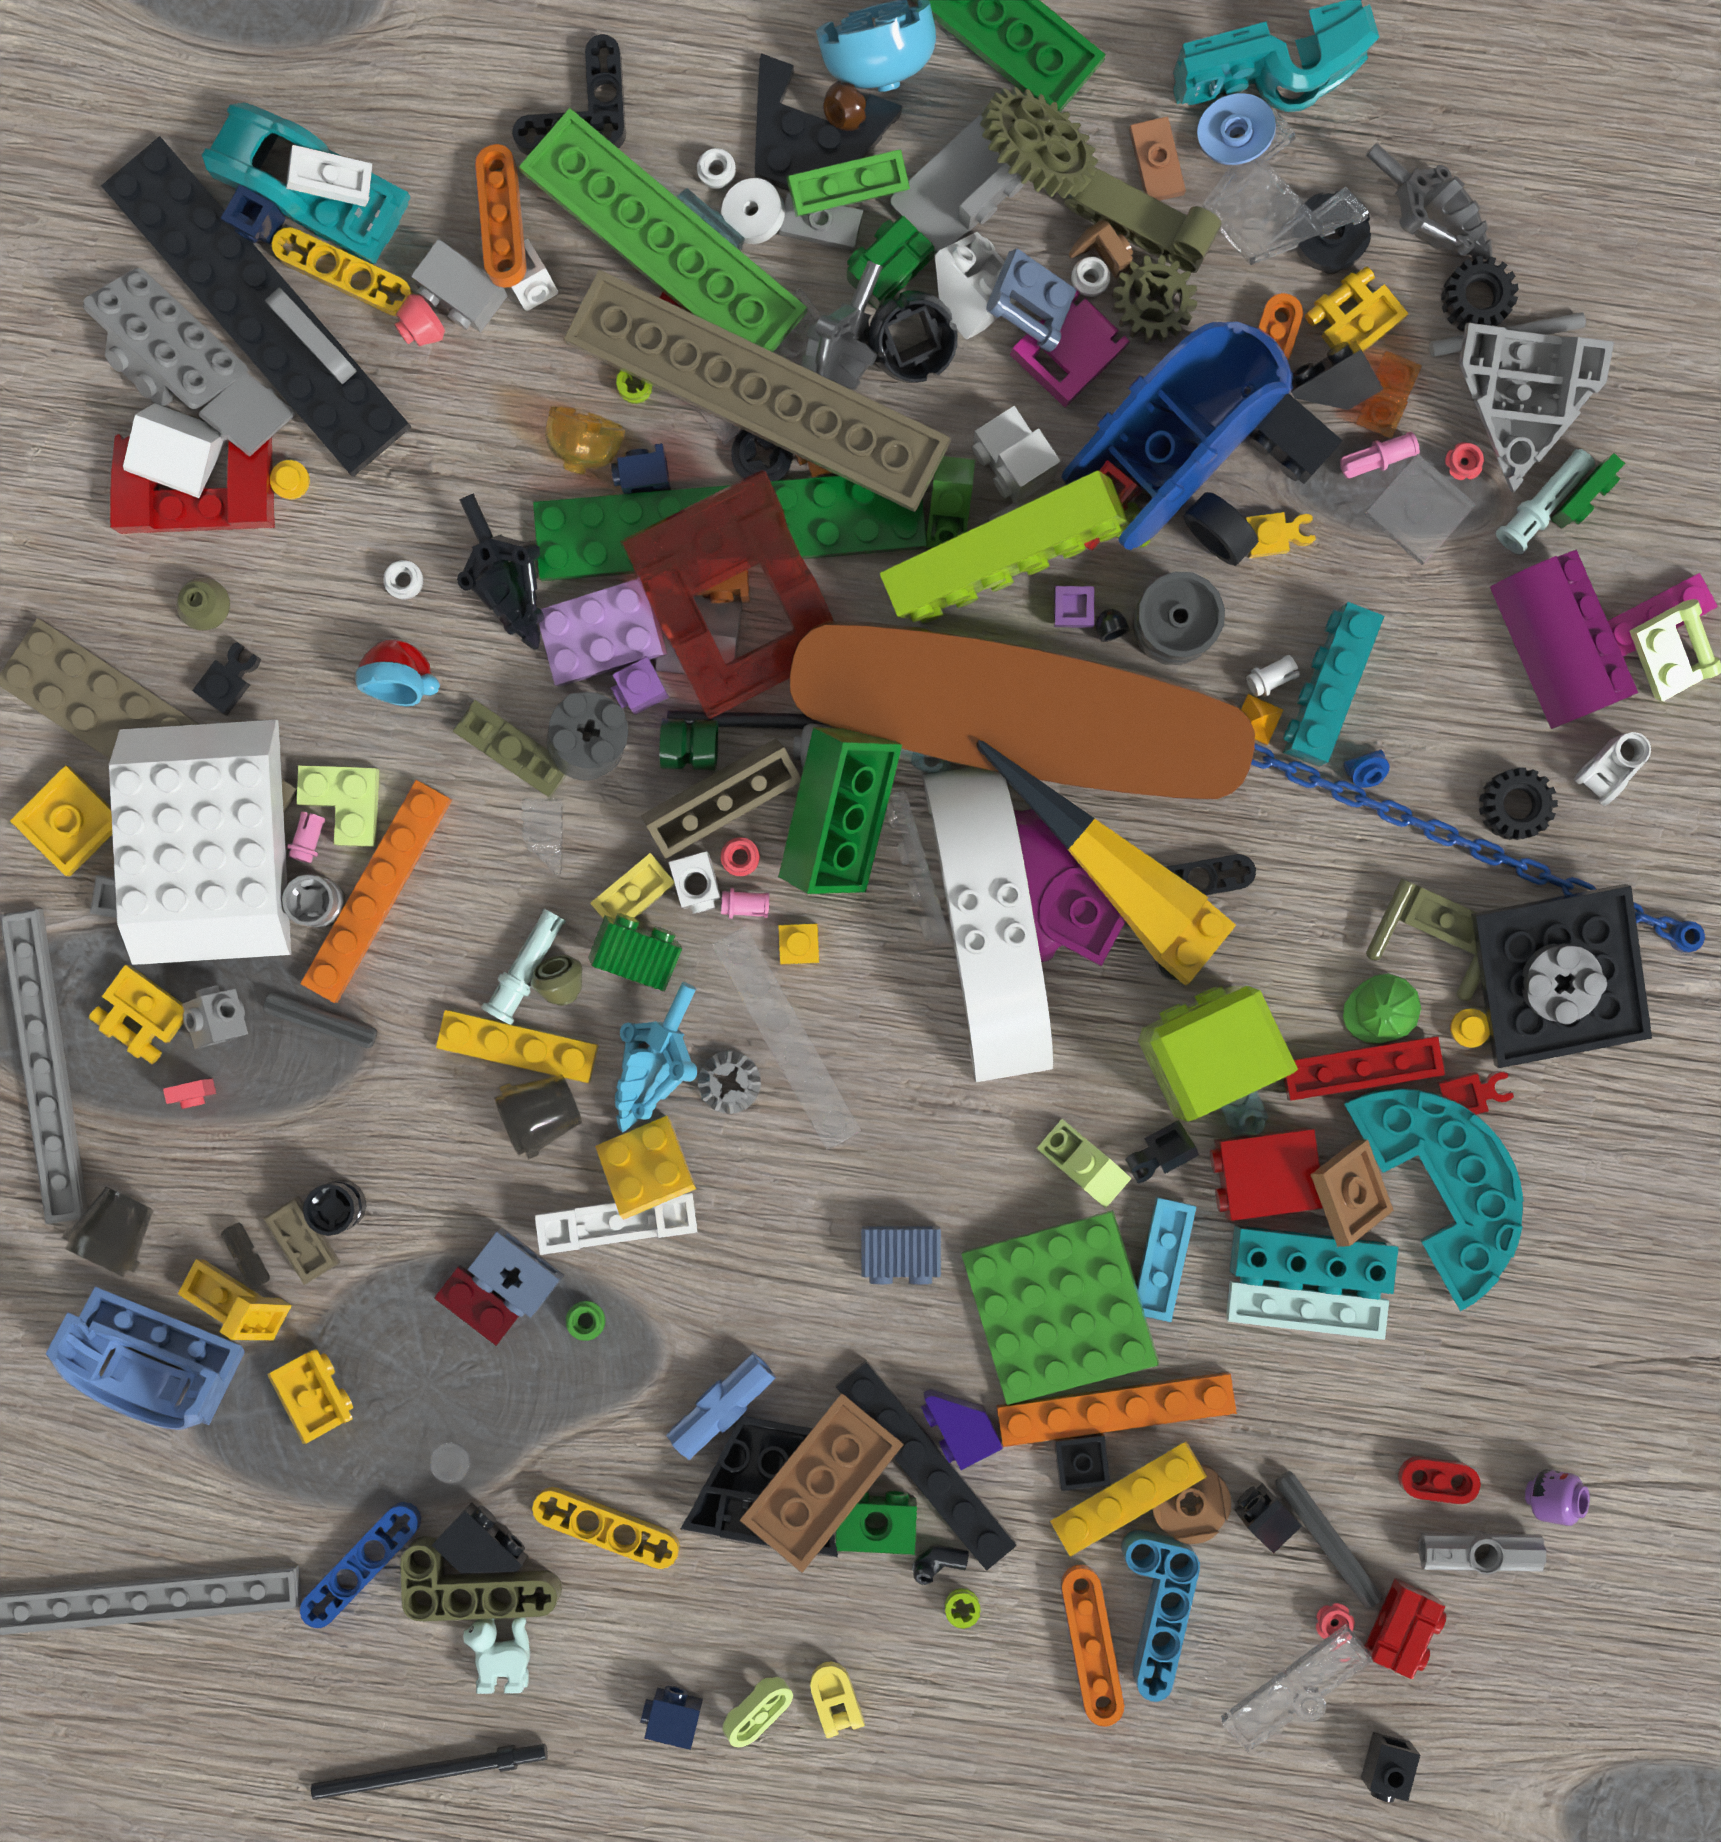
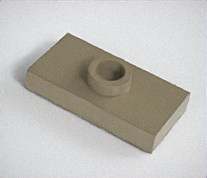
M298 1196L263 1219L305 1285L341 1262L325 1236L309 1228L303 1214L304 1202Z

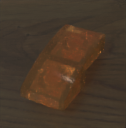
M1385 351L1375 372L1383 390L1363 402L1355 424L1392 439L1407 406V399L1422 365Z

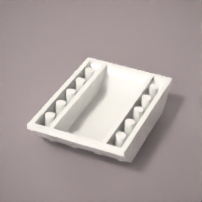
M278 720L120 729L109 763L117 925L132 965L291 955L290 921L283 909L282 903L284 889L287 887V867Z

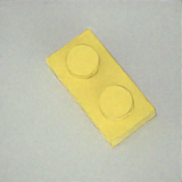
M649 853L590 904L602 918L605 915L616 918L617 913L636 918L671 889L675 883L657 859Z

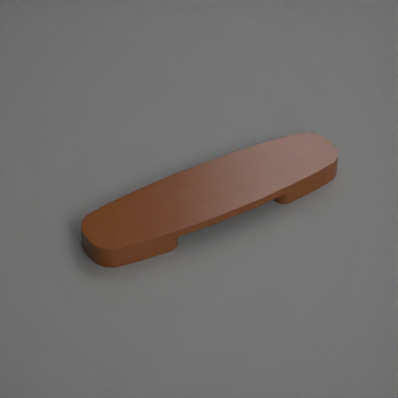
M823 622L812 627L800 640L793 657L790 673V693L796 706L809 718L835 728H843L901 743L902 749L999 772L977 749L976 743L978 740H981L1037 779L1064 785L1171 798L1219 799L1232 794L1244 783L1250 770L1255 749V732L1246 714L1235 703L1198 688L1149 673L1132 672L1064 654L982 638L932 632L922 627L872 622Z

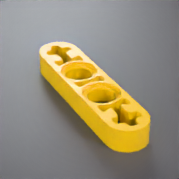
M291 227L283 228L273 237L271 243L272 250L282 264L389 315L397 317L396 313L407 296L414 294L408 283L402 278L298 229ZM296 240L295 242L299 248L308 253L307 259L295 251H290L287 256V252L283 248L284 244H292ZM327 254L336 258V266L331 272L320 273L316 270L317 260L321 256ZM358 271H366L371 275L370 284L362 290L354 289L351 286V278ZM381 279H383L381 285L389 292L396 293L400 288V292L404 297L402 302L395 300L393 305H391L388 296L379 291Z
M548 1487L542 1490L533 1502V1515L540 1524L657 1569L668 1568L674 1564L678 1557L680 1549L679 1540L670 1530L557 1487ZM551 1497L557 1499L556 1506L568 1511L570 1503L576 1505L570 1516L569 1524L563 1522L567 1515L563 1512L555 1511L552 1516L545 1514L546 1507L541 1504V1501L548 1502ZM590 1510L596 1513L599 1519V1525L596 1529L585 1531L580 1528L577 1516L582 1511ZM626 1524L634 1529L636 1538L633 1543L621 1545L615 1540L614 1530L619 1525ZM643 1531L650 1533L646 1542L658 1545L661 1539L668 1542L667 1549L672 1551V1554L665 1553L662 1558H658L655 1556L656 1549L646 1544L643 1552L636 1550L642 1541Z

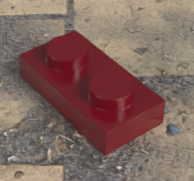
M460 1265L434 1299L497 1346L519 1316L504 1305L505 1299L494 1290L488 1293L475 1284L472 1280L474 1275Z

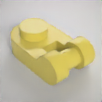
M832 1661L824 1662L817 1666L812 1673L810 1687L826 1738L839 1735L838 1730L852 1726L853 1730L865 1726L862 1711L846 1669L839 1663ZM844 1703L846 1711L833 1715L830 1707Z

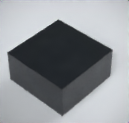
M1103 1433L1054 1440L1061 1491L1110 1485L1106 1443Z

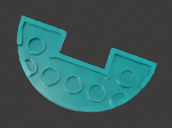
M1404 1088L1385 1089L1359 1095L1343 1102L1363 1139H1368L1374 1158L1382 1173L1417 1155L1424 1164L1455 1222L1420 1240L1461 1312L1487 1294L1499 1281V1276L1505 1270L1511 1257H1514L1523 1228L1524 1200L1521 1181L1510 1153L1501 1139L1480 1117L1463 1105L1435 1093Z

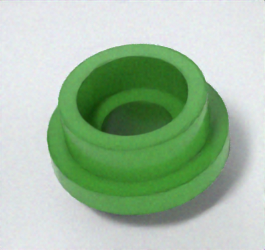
M580 1301L574 1304L566 1316V1327L569 1333L578 1340L589 1341L595 1339L605 1327L606 1318L604 1311L598 1304L592 1301ZM583 1313L590 1314L593 1318L592 1326H582L579 1321L580 1315Z

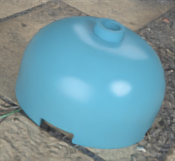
M907 0L877 4L848 13L849 17L842 19L841 25L834 27L833 22H827L816 30L823 61L835 79L841 81V83L853 84L855 88H877L879 92L898 88L900 81L920 71L929 61L936 43V28L929 0H919L918 6L909 7ZM872 18H877V19H875V24H876L875 27H874Z

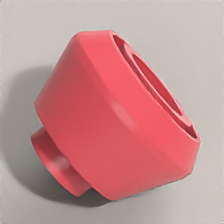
M420 294L408 295L396 313L400 321L394 324L407 344L414 341L418 346L441 341L445 329L432 308Z

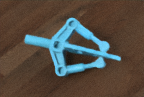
M681 983L664 1022L624 1023L621 1026L620 1038L625 1042L622 1062L623 1072L621 1079L618 1080V1090L615 1093V1107L619 1112V1115L616 1116L618 1128L622 1132L638 1121L637 1119H649L652 1116V1111L656 1108V1103L660 1099L664 1100L683 1081L691 1082L697 1076V1067L691 1062L683 1040L684 1033L678 1030L696 991V988L691 984ZM643 1042L650 1045L647 1049L638 1048L639 1044Z

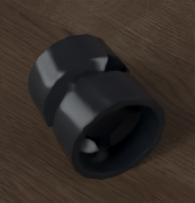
M337 1180L320 1185L312 1190L305 1199L303 1206L304 1219L309 1228L318 1234L325 1236L340 1234L359 1224L365 1215L367 1207L366 1198L361 1188L351 1181Z

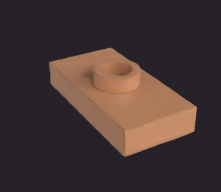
M1168 116L1130 125L1129 132L1144 193L1159 201L1183 196L1186 189Z

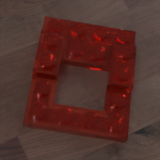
M760 470L620 541L669 645L673 648L708 719L789 679L793 657L802 637L812 627L826 621H834L813 574L796 547L787 527L783 508L764 470ZM760 563L773 592L777 594L793 630L725 664L693 597Z

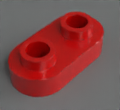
M1415 1456L1404 1461L1398 1472V1480L1401 1487L1416 1499L1467 1504L1477 1497L1481 1487L1477 1472L1469 1465L1459 1461ZM1416 1470H1423L1424 1476L1420 1482L1412 1481V1474ZM1456 1475H1461L1463 1479L1462 1484L1458 1487H1452V1478Z

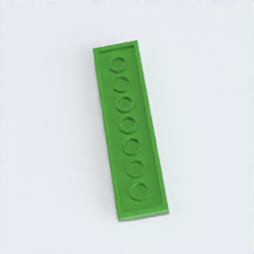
M571 108L566 111L519 166L521 173L685 311L771 352L776 350L807 314L808 309L802 302Z

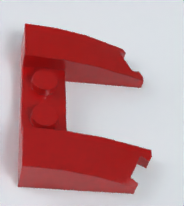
M120 434L115 436L111 468L110 528L118 533L275 528L274 491L270 484V474L273 469L272 437L251 456H248L229 440L227 488L203 489L200 497L197 498L178 490H158L157 482L125 471L123 465L130 436L124 439Z

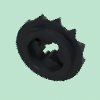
M742 430L736 436L731 450L735 470L746 482L752 483L779 481L789 472L794 457L793 453L746 430ZM755 441L764 450L774 449L769 455L770 468L766 464L764 465L761 460L751 461L756 456Z

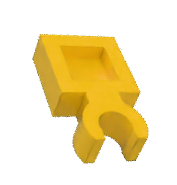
M1285 512L1245 518L1257 534L1259 541L1248 553L1249 558L1286 554L1290 551L1289 542L1291 541L1298 546H1308L1316 540L1315 535L1303 536L1299 532V525L1312 522L1313 516L1310 514L1299 515L1291 523H1286Z

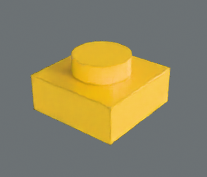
M818 924L778 925L780 965L819 963Z

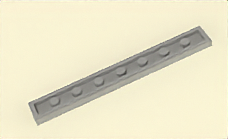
M32 909L1 914L0 921L45 1223L52 1224L87 1218L89 1213L43 909Z
M299 1565L0 1592V1635L299 1608L302 1603Z

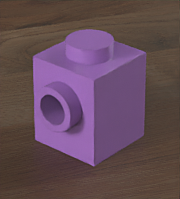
M648 656L613 674L617 685L611 687L619 705L621 708L629 706L634 715L669 698Z

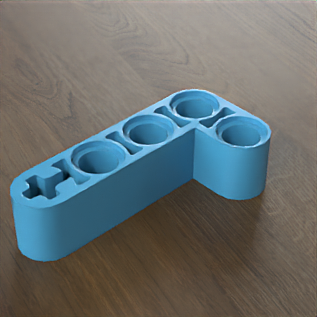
M1134 1530L1129 1532L1121 1543L1123 1557L1133 1572L1154 1579L1133 1665V1677L1139 1693L1145 1699L1151 1702H1159L1168 1697L1173 1688L1199 1576L1200 1562L1189 1544L1175 1540L1174 1537L1144 1530ZM1146 1544L1151 1547V1551L1145 1559L1136 1560L1131 1557L1132 1550L1137 1545ZM1179 1553L1189 1555V1561L1184 1568L1173 1569L1170 1567V1561L1175 1555ZM1170 1592L1180 1594V1600L1174 1607L1165 1608L1161 1606V1600L1166 1594ZM1159 1632L1171 1634L1170 1641L1164 1646L1152 1644L1153 1637ZM1153 1658L1156 1660V1670L1160 1678H1153L1152 1683L1147 1684L1145 1677L1151 1678L1154 1673L1155 1665L1152 1660Z

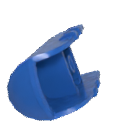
M1238 321L1211 322L1199 327L1170 351L1145 377L1139 375L1129 386L1131 391L1129 396L1113 414L1107 412L1097 423L1100 429L1064 469L1061 476L1062 480L1068 485L1100 470L1107 460L1128 477H1134L1153 498L1122 532L1118 542L1128 550L1139 547L1153 538L1279 401L1293 389V374L1287 357L1275 339L1259 328ZM1251 388V392L1247 394V390Z

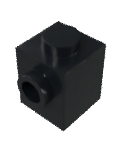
M1373 1732L1361 1779L1369 1791H1371V1795L1379 1800L1393 1803L1396 1798L1408 1802L1421 1755L1409 1741Z

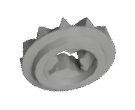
M724 1051L713 1055L702 1066L698 1086L702 1099L713 1110L733 1114L747 1109L756 1100L760 1091L761 1078L757 1066L749 1057L735 1051ZM735 1067H738L736 1082L745 1091L731 1089L723 1098L720 1097L723 1084L718 1081L714 1074L728 1076L731 1071H734Z

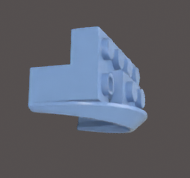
M94 1287L79 1317L67 1312L46 1355L58 1374L67 1383L96 1402L150 1425L182 1430L198 1425L201 1422L210 1425L245 1351L239 1344ZM125 1347H131L182 1368L184 1371L147 1358ZM115 1349V1352L109 1364L107 1365L103 1375L100 1376L99 1371L102 1368L110 1350Z

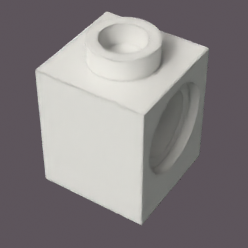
M703 852L669 862L681 908L687 909L691 907L692 914L715 908L713 901L722 898L709 853ZM697 873L704 875L707 879L706 890L700 895H691L686 889L687 879Z

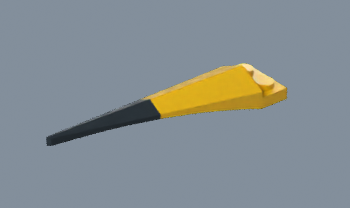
M978 740L976 743L977 749L1009 782L1066 847L1116 908L1153 958L1185 986L1189 984L1235 928L1236 924L1207 900L1209 897L996 749L984 741Z

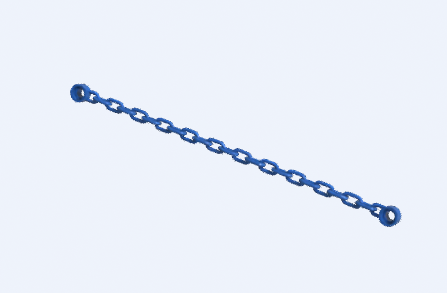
M1255 743V750L1265 753L1267 756L1262 758L1264 763L1252 759L1251 765L1261 769H1266L1270 766L1284 771L1285 776L1291 782L1306 788H1314L1318 785L1331 791L1333 798L1341 803L1355 808L1362 805L1377 810L1378 816L1384 821L1399 827L1411 824L1422 829L1424 835L1434 842L1444 846L1461 845L1468 848L1472 857L1493 866L1501 863L1516 869L1519 877L1537 885H1545L1549 882L1561 887L1564 895L1573 894L1569 892V890L1574 889L1572 883L1589 890H1596L1595 886L1578 878L1571 877L1563 880L1551 875L1549 867L1530 858H1522L1518 861L1506 856L1502 847L1485 839L1479 838L1470 841L1459 836L1455 827L1442 821L1431 819L1425 822L1413 817L1408 807L1392 800L1378 802L1366 797V793L1362 788L1342 780L1332 783L1320 778L1318 770L1304 763L1292 761L1287 764L1274 758L1271 750ZM1295 767L1312 773L1313 775L1308 777L1310 782L1294 777L1292 774L1297 772ZM1341 786L1358 792L1360 795H1355L1354 797L1357 802L1338 795L1337 793L1343 792ZM1388 806L1406 813L1401 815L1402 821L1384 814L1389 811ZM1433 825L1452 832V834H1447L1448 840L1431 834L1430 832H1434L1436 829ZM1479 844L1496 850L1498 853L1493 854L1495 860L1478 854L1476 851H1481L1482 849ZM1526 864L1543 870L1544 872L1539 874L1541 879L1524 873L1523 871L1528 869ZM1634 902V909L1637 910L1635 911L1636 923L1642 921L1654 926L1656 933L1668 939L1675 950L1679 952H1693L1702 947L1705 941V933L1698 923L1692 921L1680 922L1667 916L1656 919L1644 914L1643 908ZM1665 922L1673 925L1669 933L1661 930L1667 928ZM1688 929L1695 936L1691 944L1685 940V933Z

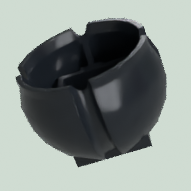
M919 290L901 292L897 300H893L891 297L885 300L873 315L868 331L869 347L877 354L876 364L888 376L906 383L927 381L929 373L935 376L940 375L950 365L957 349V326L950 322L952 320L950 309L937 297ZM918 313L928 339L898 353L888 327Z

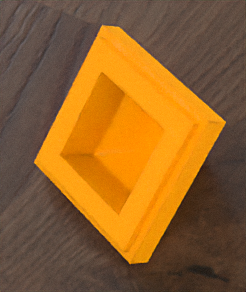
M1247 694L1241 710L1251 721L1255 732V741L1267 746L1283 709Z

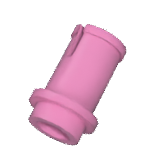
M301 811L292 845L287 844V849L290 850L288 857L311 863L313 857L318 856L315 849L326 819L311 813L308 815L309 813Z
M730 888V891H722V915H729V919H733V915L768 918L769 893L734 892V888Z

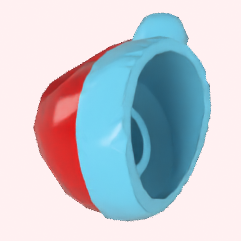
M398 639L377 643L364 654L355 674L358 690L378 700L404 707L418 704L423 695L432 696L438 692L440 687L437 678L431 675L430 663L422 652L408 642Z

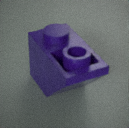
M933 1389L923 1392L926 1404L922 1405L921 1409L931 1428L938 1425L944 1439L939 1441V1445L949 1463L956 1460L960 1470H963L1003 1449L1001 1440L982 1405Z

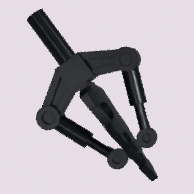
M474 493L459 499L479 544L472 547L473 550L464 570L458 574V585L465 591L472 589L490 610L494 611L497 617L500 616V621L503 623L504 630L508 634L517 633L522 638L520 641L533 650L538 649L540 644L538 623L544 619L542 610L537 608L536 605L537 596L535 590L538 588L534 561L540 556L538 545L532 541L523 542L504 537L502 534L493 537Z

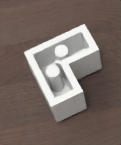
M1015 406L989 421L974 433L973 441L975 444L972 446L973 452L983 466L990 465L996 475L993 478L994 484L1004 498L1010 496L1013 502L1017 504L1054 480L1061 461L1040 429L1038 428L1032 432Z

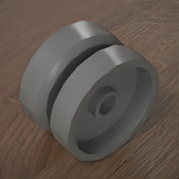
M1175 571L1159 577L1145 590L1133 612L1132 630L1138 646L1149 658L1164 665H1183L1197 660L1217 641L1224 627L1225 607L1219 591L1208 579L1193 572ZM1173 613L1175 617L1180 614L1185 621L1177 623L1173 619Z

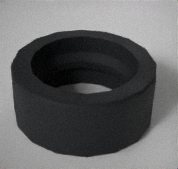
M1205 492L1183 516L1186 525L1194 536L1211 553L1229 565L1237 566L1259 542L1257 534L1247 520L1231 504L1214 493Z

